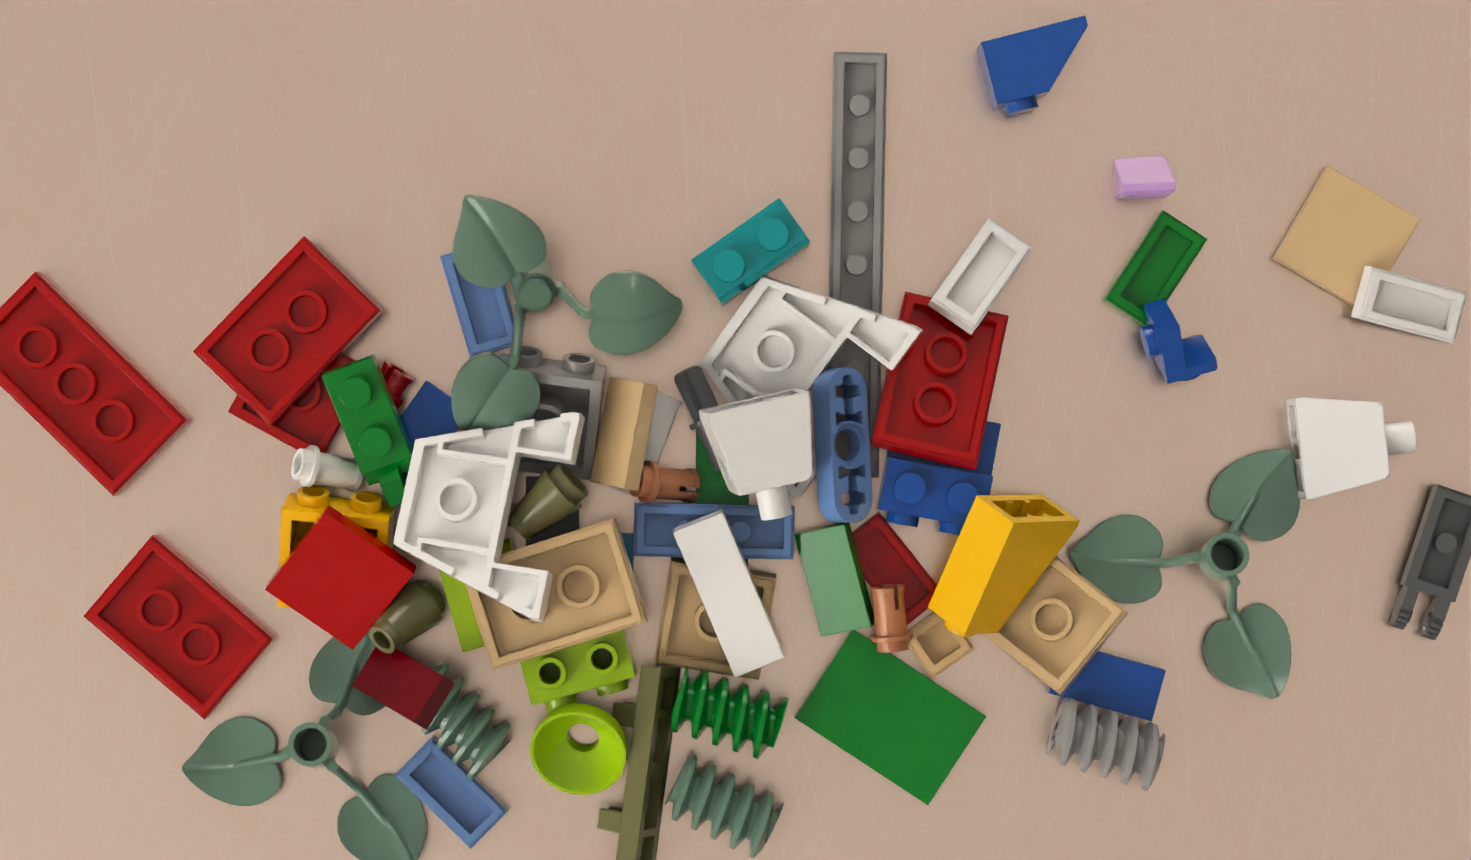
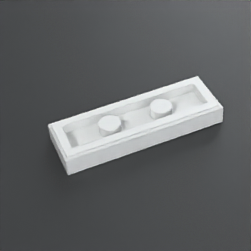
M720 509L673 528V535L734 677L783 659L784 651L724 510Z

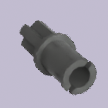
M692 366L677 373L674 376V381L694 421L693 424L689 425L690 430L696 429L708 453L713 469L717 472L720 468L698 410L719 406L702 368Z

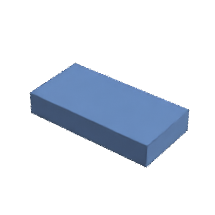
M453 252L440 256L470 358L482 352L492 353L511 347L515 316L506 286L484 288L472 284L458 272L454 263Z
M433 735L395 776L471 849L508 812L509 808L480 779L475 777L470 780L467 777L469 769L463 763L455 765L452 762L454 754L447 747L442 750L438 749L436 745L439 739Z

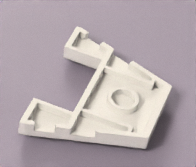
M763 276L700 363L727 402L732 403L793 388L810 391L815 379L828 367L848 338L893 371L923 330L916 325L768 276ZM813 446L812 479L787 485L790 493L796 498H800L817 476L816 452Z
M569 412L560 414L558 418L535 421L534 419L514 422V425L489 430L478 428L415 439L393 544L531 620L544 623L553 575L545 570L501 564L499 562L521 458L576 465L585 418L581 413Z

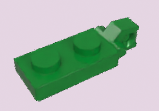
M373 354L324 372L322 379L361 474L365 475L369 486L380 482L381 489L390 508L401 505L407 480L405 472L409 471L413 448L375 355Z

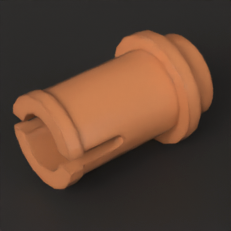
M646 460L643 464L638 491H629L632 496L637 497L644 503H651L655 498L692 503L696 500L699 493L687 491L686 487L700 488V477L695 469L658 467L655 461Z
M884 584L870 587L876 632L871 635V642L876 643L877 652L893 653L908 650V640L913 638V632L907 631L904 584Z

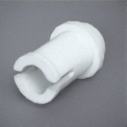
M309 445L306 449L299 448L293 457L291 475L294 480H299L303 487H311L315 483L346 489L349 492H356L361 485L363 475L355 458L323 453L315 445Z

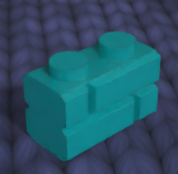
M778 198L691 261L723 307L757 283L761 277L768 275L784 264V261L788 258L791 259L808 247L810 241L784 203Z

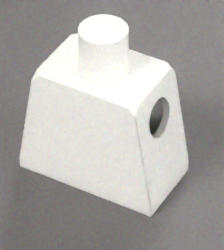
M793 388L698 410L704 430L729 491L738 496L756 493L761 520H774L793 514L787 485L810 480L813 474L809 391Z
M1307 397L1285 399L1290 449L1294 455L1299 499H1316L1386 479L1390 475L1388 455L1412 453L1416 450V433L1413 422L1385 423L1381 402Z

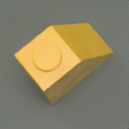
M1043 494L976 496L928 608L945 620L944 626L948 630L959 636L969 638L973 637L974 634L998 633L1074 533L1080 520Z

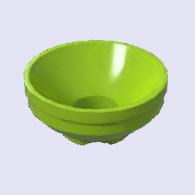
M566 704L552 709L543 716L532 736L530 757L540 777L556 789L577 795L595 794L608 789L622 775L627 761V739L619 722L604 710L588 704ZM576 724H586L596 730L599 739L592 744H580L571 738L569 729Z

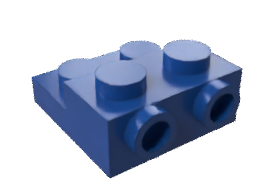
M986 421L978 464L975 470L887 450L876 509L888 511L886 522L918 527L919 517L940 521L939 532L959 535L976 496L990 495L993 481L992 470L1001 424Z

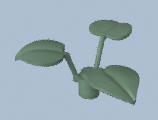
M466 195L463 199L460 220L453 240L455 266L463 278L480 287L497 288L505 285L510 280L516 303L514 305L515 320L511 352L507 363L494 353L482 352L463 364L455 377L451 394V407L456 424L461 431L478 428L489 430L512 426L514 422L529 420L535 414L541 398L538 380L529 370L516 367L520 360L525 314L528 310H543L553 302L555 296H559L580 317L592 319L589 326V338L596 348L614 355H628L653 346L671 330L682 311L681 299L671 294L652 277L640 272L626 270L610 273L594 286L590 294L592 308H587L566 289L564 282L554 281L550 264L545 259L546 242L540 227L531 218L503 202L482 196Z
M1265 450L1247 455L1230 464L1216 477L1210 491V508L1215 516L1232 523L1228 533L1218 534L1206 542L1200 549V552L1160 558L1163 551V539L1158 529L1147 519L1129 514L1111 517L1100 523L1081 542L1072 548L1071 559L1078 573L1112 600L1119 603L1136 604L1156 596L1162 585L1159 568H1171L1196 563L1199 564L1201 571L1208 578L1215 581H1226L1227 612L1230 619L1220 620L1208 630L1204 643V655L1207 665L1220 681L1230 687L1269 699L1277 698L1282 693L1291 667V641L1287 626L1282 617L1266 604L1256 603L1250 605L1239 614L1237 610V589L1240 585V580L1237 574L1245 569L1249 561V549L1241 538L1240 529L1248 538L1254 541L1266 542L1282 537L1296 522L1300 509V499L1298 498L1299 488L1295 475L1294 455L1291 450Z
M369 631L353 650L333 637L317 653L310 668V690L317 699L328 703H335V706L327 715L320 718L318 724L309 722L295 728L290 735L288 746L283 751L275 753L277 746L276 737L267 725L254 718L236 717L221 723L212 730L196 752L182 766V771L186 777L201 791L219 801L237 806L261 804L278 792L281 786V774L276 763L284 762L292 757L303 766L317 769L326 767L329 772L336 775L358 795V797L348 800L342 806L337 820L340 841L353 856L360 860H418L424 846L426 822L421 800L394 775L383 774L375 778L366 790L360 782L334 760L338 754L339 743L330 726L341 716L344 708L346 707L354 714L364 716L374 714L386 707L352 686L376 647L370 639Z

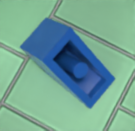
M1085 15L980 43L977 53L992 111L1006 107L1007 114L1010 116L1039 108L1037 99L1043 98L1050 91L1088 26Z

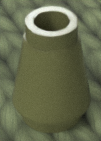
M558 463L553 469L546 467L515 507L514 511L509 515L508 520L523 538L530 540L536 534L541 533L582 508L581 501L588 495V491L580 479L564 464Z
M425 580L406 583L381 614L375 625L369 630L371 641L382 652L392 653L397 648L437 626L441 621V614L445 611L443 596L435 586Z

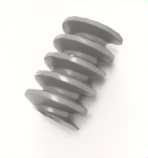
M1067 697L1062 701L1055 715L1047 743L1046 755L1051 752L1053 747L1059 748L1060 765L1066 766L1073 754H1078L1080 771L1085 773L1093 761L1098 760L1100 761V776L1105 779L1115 766L1120 767L1121 784L1124 785L1128 784L1135 772L1140 773L1141 789L1147 791L1155 779L1162 760L1165 734H1162L1159 738L1158 725L1152 722L1146 723L1139 732L1137 718L1129 715L1124 718L1118 727L1117 713L1110 709L1106 710L1098 720L1096 706L1090 703L1083 706L1077 715L1076 700Z

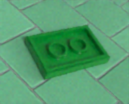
M856 630L849 632L794 716L795 719L927 805H929L986 718L983 713L891 653L877 652L876 643L871 642L869 638Z

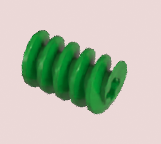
M686 666L671 713V731L677 733L688 720L691 721L692 738L698 739L705 729L710 727L713 745L718 746L727 734H731L732 750L734 752H739L744 744L750 740L752 741L753 758L759 759L768 746L774 748L789 698L783 696L774 708H770V693L768 691L762 690L756 699L751 702L749 685L742 683L733 695H729L728 678L722 676L713 689H710L707 671L702 670L693 682H689L688 666Z

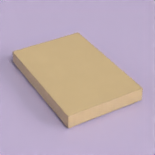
M616 518L501 554L499 562L501 564L545 570L553 575L544 623L535 622L466 585L492 671L648 622Z

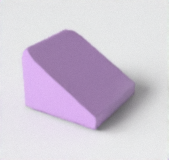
M1165 157L1118 158L1113 163L1115 197H1118V199L1167 197L1176 190L1175 179Z

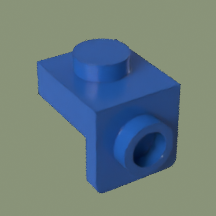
M1165 299L1144 304L1147 325L1140 327L1142 345L1147 357H1153L1167 384L1193 380L1201 374L1217 370L1216 357L1203 335H1194L1182 339L1180 325Z

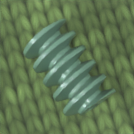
M445 660L435 665L432 670L445 676L450 663ZM460 675L451 680L455 683L428 729L422 728L421 732L427 735L441 729L443 732L436 747L442 750L456 744L458 747L452 762L457 765L471 758L473 763L467 777L472 780L511 741L505 740L511 724L506 720L491 726L490 722L496 709L491 705L476 711L474 708L480 697V693L477 690L461 697L459 693L465 678Z
M691 753L685 760L665 804L669 801L673 803L672 820L678 821L689 810L692 812L691 829L696 831L703 823L709 820L712 822L710 838L716 840L728 829L731 831L729 847L735 849L745 839L750 840L749 857L754 859L768 841L780 816L784 802L776 810H773L774 794L770 791H766L757 801H754L755 785L750 781L745 783L737 792L734 791L736 776L731 772L727 773L718 783L715 782L716 765L711 762L699 773H696L697 756Z

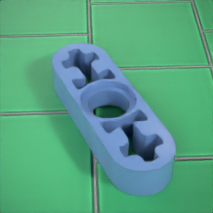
M828 368L823 370L815 379L812 389L818 504L823 516L833 523H857L867 517L873 501L867 387L861 373L854 368ZM836 386H843L844 397H836ZM836 415H846V421H836ZM840 431H844L850 440V451L844 460L837 455L835 450V439ZM849 469V476H839V470ZM849 493V504L842 505L841 494Z

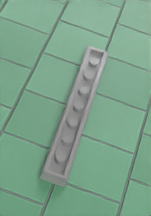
M834 52L829 297L882 314L887 53ZM848 338L827 369L851 367L859 371L863 376L867 387L869 438L871 445L881 397V362ZM836 386V397H844L843 386ZM836 415V421H846V415ZM840 431L835 439V450L842 460L848 456L850 451V440L844 431ZM870 446L871 476L879 478V448ZM840 469L839 476H849V469Z

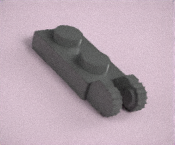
M1433 484L1400 581V585H1403L1397 595L1390 619L1392 627L1402 630L1407 626L1412 617L1419 591L1434 596L1423 619L1421 635L1434 641L1441 632L1450 603L1456 601L1471 557V495L1439 484Z

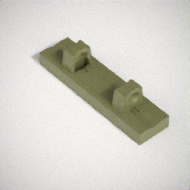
M660 664L641 665L637 702L624 701L623 703H613L612 717L620 725L633 728L623 808L610 806L608 809L600 808L597 829L619 834L616 860H656L672 739L671 713L678 694L681 671L679 667Z

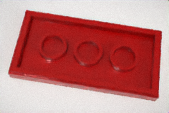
M35 271L0 307V386L113 496H117L188 424L190 419L40 272Z

